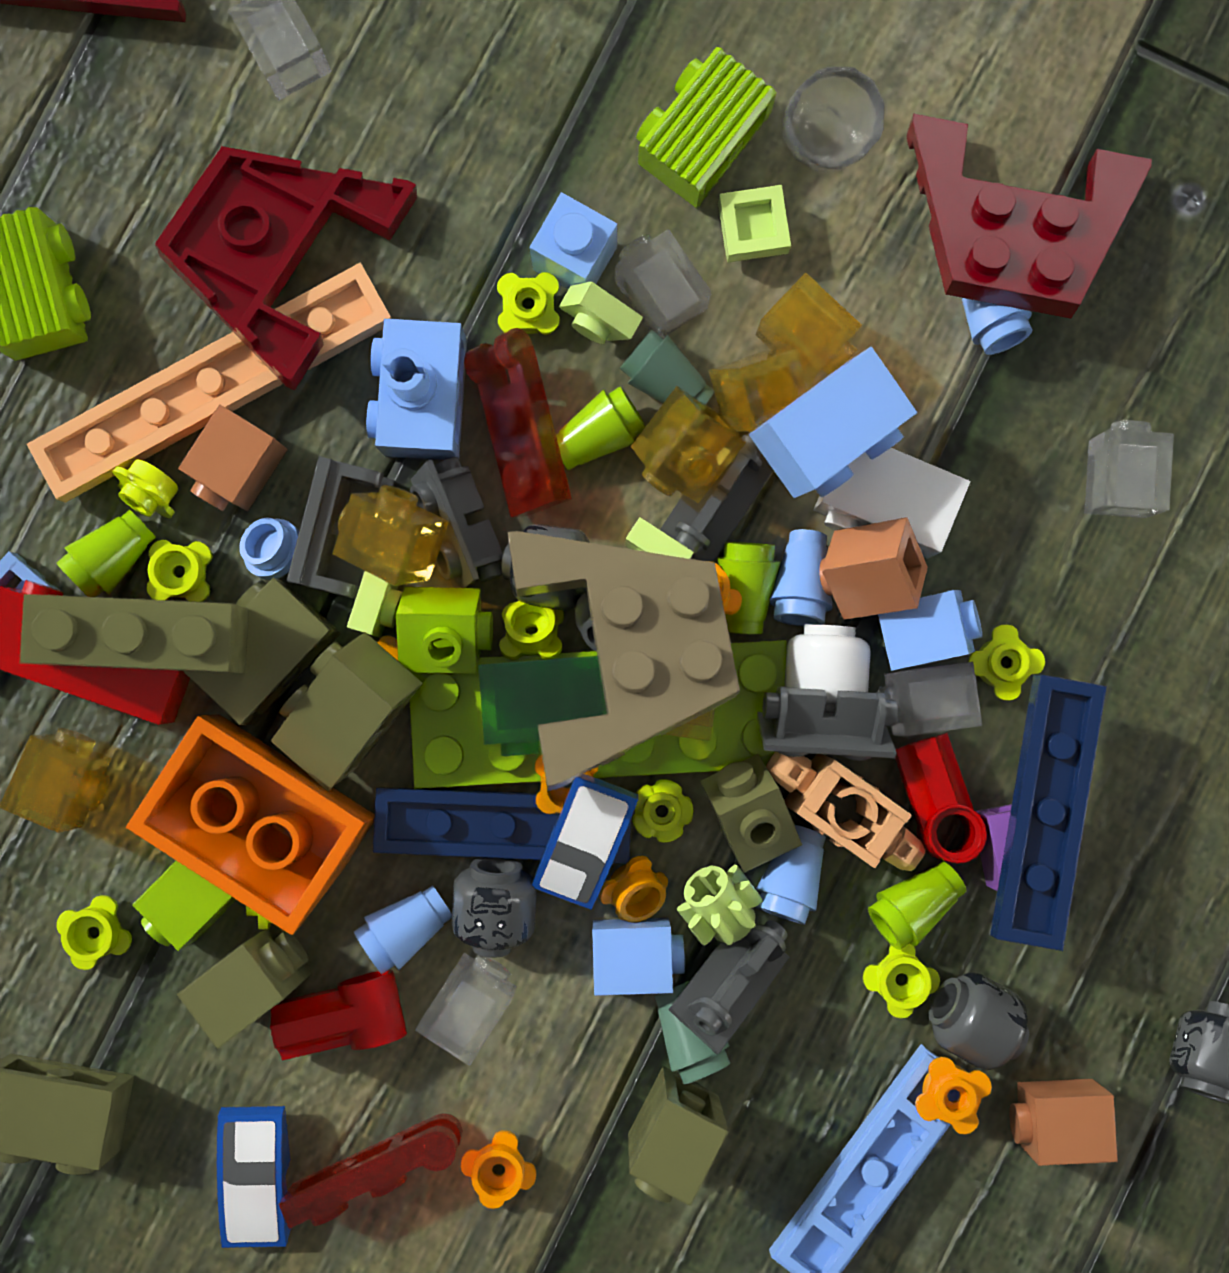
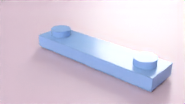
M920 1044L770 1247L771 1258L789 1272L842 1273L951 1125L939 1119L926 1121L916 1110L915 1101L918 1095L923 1093L922 1086L928 1073V1066L934 1059L938 1058L935 1053L923 1044ZM957 1090L949 1091L948 1100H957L959 1092Z

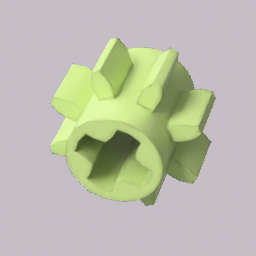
M711 865L698 870L689 878L684 888V897L687 902L677 907V910L701 944L706 945L715 937L718 941L731 945L733 942L744 938L755 927L756 917L753 907L761 904L763 899L738 865H733L727 872L720 867Z

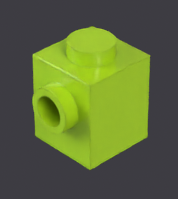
M404 587L396 611L398 662L411 673L476 674L481 650H491L493 640L492 612L481 611V588Z

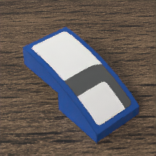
M586 774L574 778L557 823L552 830L532 886L537 890L592 910L637 805L638 794Z
M285 1106L221 1107L217 1124V1196L222 1248L286 1247L291 1231L286 1173L291 1157Z

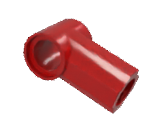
M942 733L896 748L895 760L918 824L916 829L917 838L921 840L926 850L925 852L934 858L952 863H964L977 857L985 846L987 838L986 826L981 816L973 809L948 734ZM949 815H955L961 820L965 832L963 841L953 850H945L937 839L938 825L943 818Z
M389 969L383 974L375 971L352 977L337 984L338 988L282 1000L270 1009V1030L274 1048L278 1050L282 1061L351 1045L352 1050L370 1049L405 1037L407 1030L393 970Z

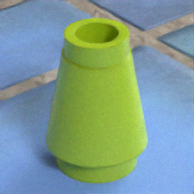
M620 386L610 393L603 389L563 426L559 433L549 438L562 463L568 470H571L579 464H585L636 444L635 437L647 430V427L632 401Z
M129 509L121 517L118 516L64 547L68 553L56 564L88 597H97L103 591L110 595L147 549V545L156 536Z
M749 542L724 543V557H717L718 565L727 574L730 580V589L739 591L742 596L740 610L733 615L725 614L728 632L740 634L763 633V624L766 620L771 594L780 566V561L774 560L775 545Z
M942 861L934 868L931 867L876 894L877 902L868 908V913L878 931L895 949L901 950L909 943L917 946L958 901V898L967 892L966 886L958 873L948 863Z

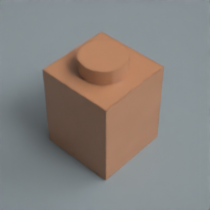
M219 404L178 469L196 480L190 491L221 511L225 510L229 502L248 511L288 449L272 436Z
M908 517L834 531L826 557L820 562L819 573L823 590L827 595L834 597L845 620L918 608L928 566Z
M1093 1079L1017 1082L1018 1103H1012L1009 1111L1012 1136L1015 1143L1021 1144V1147L1039 1166L1118 1162L1114 1095Z

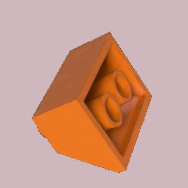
M220 714L198 715L125 828L290 935H294L343 871L374 823L375 814L334 788L328 792L296 763Z

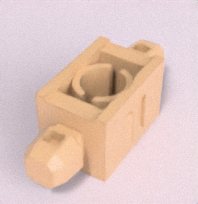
M775 751L768 761L766 768L774 781L789 792L784 799L786 807L809 822L819 834H826L830 837L829 841L836 846L844 847L873 868H876L882 858L900 870L912 871L924 857L926 850L921 840L903 827L912 815L883 795L879 788L868 784L862 779V776L851 772L835 759L824 754H816L810 760L805 756L791 757ZM832 793L842 799L847 795L854 794L857 801L856 812L864 817L862 822L858 824L850 819L842 824L836 823L834 817L836 807L826 801L828 795Z

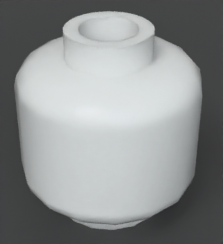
M805 624L804 634L796 635L788 641L784 687L825 690L827 699L824 711L834 712L838 691L868 692L870 646L865 640L855 637V627Z

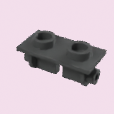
M727 430L723 432L660 529L693 551L692 558L695 560L715 561L724 547V543L728 541L773 472V468L751 437L743 435L739 439Z
M458 457L446 459L435 466L432 460L426 461L411 479L410 498L416 515L421 521H427L436 544L433 547V555L441 576L445 580H451L453 588H468L479 578L482 583L501 576L503 553L490 520L487 519L468 526L464 517L481 511L484 508L469 467L461 466Z
M778 686L776 693H764L762 712H757V721L764 751H777L782 755L800 757L808 753L832 754L858 761L868 760L872 757H896V750L886 726H895L898 706L896 700L886 699L884 693L838 691L834 712L824 711L827 699L825 690Z
M768 920L764 925H756L744 938L733 942L731 945L720 942L668 1010L714 1053L719 1054L790 958L785 953L786 945L784 941L788 937L786 930L780 924Z

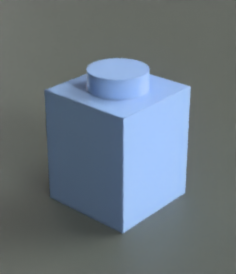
M561 192L529 247L533 270L539 274L542 272L552 274L557 279L559 285L566 289H569L571 285L594 282L596 284L617 249V223Z
M951 590L921 597L916 609L878 614L891 671L973 653L975 649L972 639L982 637L981 623L974 600L963 602L961 590Z
M648 918L636 923L622 919L593 920L594 996L673 993L672 974L685 973L683 935H671L669 918Z

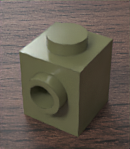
M759 754L743 761L728 764L718 773L700 781L724 836L744 873L802 846L779 787Z

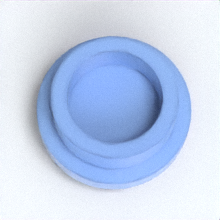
M262 518L252 523L245 530L240 541V553L247 569L255 576L264 580H271L273 577L280 578L287 574L290 570L299 530L284 519Z

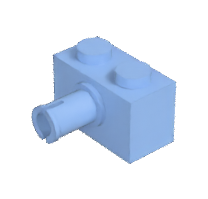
M384 319L383 338H374L371 347L372 375L380 376L378 401L370 400L368 403L366 428L368 438L376 439L375 446L385 457L432 460L459 458L467 337L461 323Z
M871 346L839 367L748 435L793 498L816 490L820 497H824L854 475L848 464L864 452L872 460L898 443L904 437L898 427L915 415L917 411Z

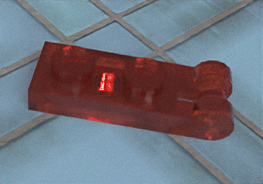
M513 328L498 335L494 345L483 343L468 350L464 357V367L471 380L478 384L510 517L530 516L571 500L572 497L535 349L528 334L522 329ZM505 368L508 369V373H509V377H510V381H511L510 384H509V382H508V378H507V374H506Z
M442 1113L435 1115L292 1183L278 1204L289 1229L309 1219L313 1226L327 1223L348 1209L349 1204L347 1201L368 1191L372 1198L383 1196L401 1186L407 1180L406 1173L420 1166L431 1171L445 1170L452 1164L460 1145L463 1133L461 1123L451 1114Z

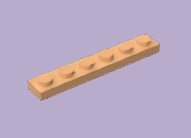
M361 262L275 308L278 312L321 333L324 345L308 370L383 330L384 319H392ZM231 332L27 443V446L55 498L66 503L115 476L112 472L116 466L128 469L136 459L145 460L205 427L219 404L233 412L283 383L234 332Z

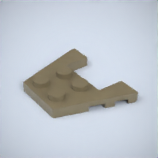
M508 532V543L517 597L581 587L586 589L607 715L538 725L548 791L559 789L571 783L572 779L601 764L604 766L625 755L626 751L659 734L662 736L737 697L740 689L715 563L527 532Z

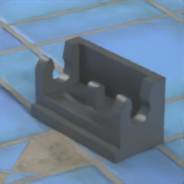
M319 456L287 581L302 587L356 600L366 566L376 567L397 482L383 477V473Z

